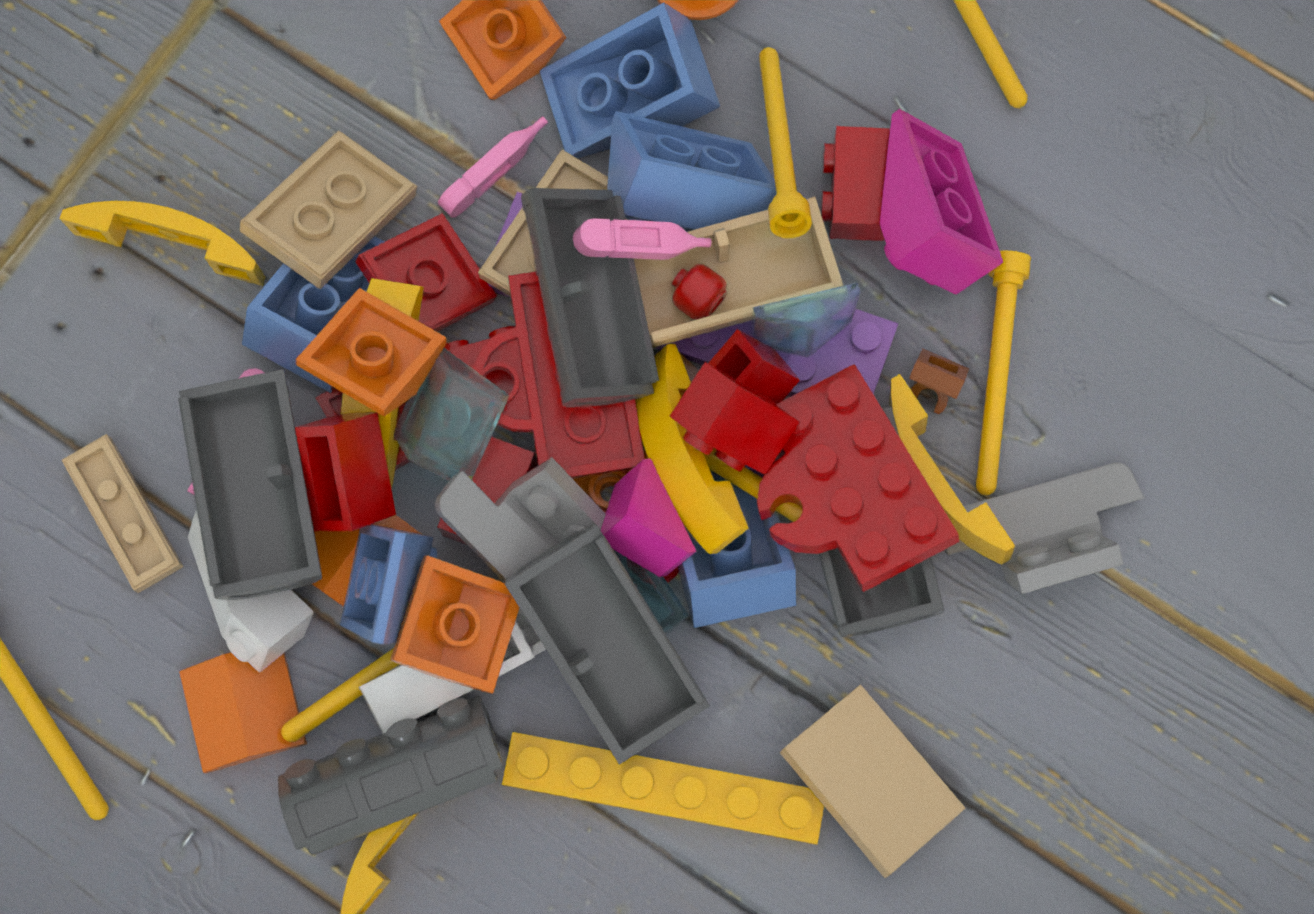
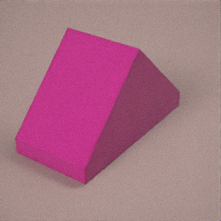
M651 458L643 459L614 485L600 531L613 550L658 577L668 575L693 555L696 549Z

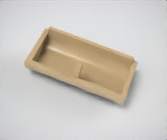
M816 197L807 199L810 205L812 225L808 232L802 236L781 238L773 234L770 229L768 210L687 232L697 238H710L712 241L711 247H695L666 260L634 259L652 348L845 295L846 292ZM700 263L705 264L725 279L727 295L711 316L693 320L674 306L672 295L676 288L671 284L681 269L684 268L689 271L694 265Z

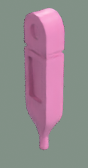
M542 116L532 126L512 132L504 137L467 170L461 179H457L444 191L438 200L439 206L452 218L464 212L475 202L476 198L483 195L524 157L537 132L548 121Z
M594 218L585 221L573 234L575 248L579 253L588 257L609 256V258L666 260L695 247H711L712 243L710 238H697L687 233L675 223L616 219L610 221V219Z

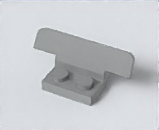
M550 458L514 481L495 504L463 471H460L450 479L435 501L437 514L504 583L520 567L572 534L591 525H597L601 530L605 513L553 458Z
M1111 463L966 505L964 508L967 512H970L985 502L988 504L1015 545L1011 559L1001 565L1006 582L1021 594H1025L1124 565L1119 544L1103 536L1096 512L1144 499V496L1131 469L1122 463ZM959 540L957 544L945 549V553L952 555L971 548Z

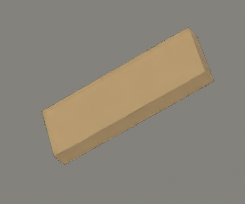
M105 434L62 459L65 468L135 592H142L184 567L109 435Z

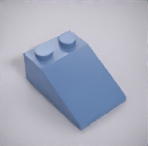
M666 3L654 7L539 70L564 150L577 159L610 149L612 119L615 111L684 126L721 107L692 21Z
M374 236L321 289L283 263L248 305L242 345L331 393L334 387L296 365V358L359 288L367 292L369 282L355 261L359 254L385 241Z
M745 465L746 468L763 478L764 474ZM710 470L714 481H727ZM732 483L731 485L749 529L717 554H708L685 527L696 552L678 566L694 628L796 606V571L790 551L772 539L769 528L776 523H780L777 511L773 513L772 517L761 520L757 499Z
M373 524L360 528L340 626L373 643H396L423 556L428 555L437 559V549L432 547L434 537Z

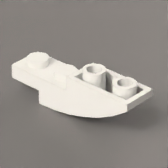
M520 608L499 676L535 658V655L546 650ZM399 665L359 686L383 734L387 732L390 726L400 720L408 718L417 719L441 707L446 702L474 690L473 688L431 677L403 665Z

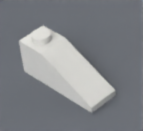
M196 510L188 534V540L221 635L226 640L229 650L237 659L250 663L260 673L304 637L314 611L292 590L247 599H215L213 588L209 583L198 512Z

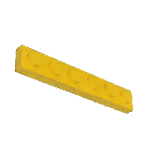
M512 732L502 780L503 786L818 845L824 805L808 787L638 755L632 756L619 765L610 750Z

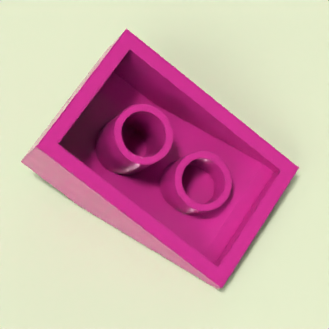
M898 109L891 117L880 215V226L886 242L884 251L890 263L898 270H905L924 279L930 285L939 286L957 295L1002 264L1003 259L962 143L907 112Z

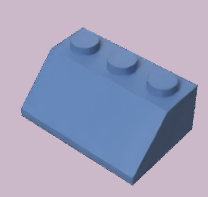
M615 111L612 119L607 189L613 191V196H621L625 218L628 220L672 222L688 232L768 210L769 204L776 195L775 180L752 143Z

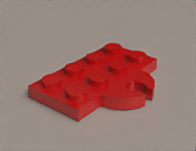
M536 272L508 275L515 327L497 333L481 348L473 365L472 379H483L494 370H503L513 378L514 387L504 397H494L487 393L476 395L475 400L479 408L494 424L512 432H533L538 466L553 458L572 479L632 470L639 462L645 459L635 399L599 406H562L561 390L551 341L548 336L538 276H536Z
M855 364L777 403L778 406L798 419L800 423L781 451L784 455L771 465L759 483L758 510L761 520L772 517L776 508L784 503H795L803 509L801 516L795 522L789 524L776 523L769 528L771 538L778 544L796 553L819 554L838 548L860 588L865 592L959 542L958 532Z

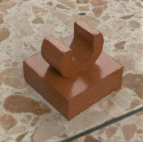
M922 348L909 376V379L915 381L911 391L918 399L922 390H934L938 395L934 412L940 414L945 410L949 397L957 399L966 380L969 368Z

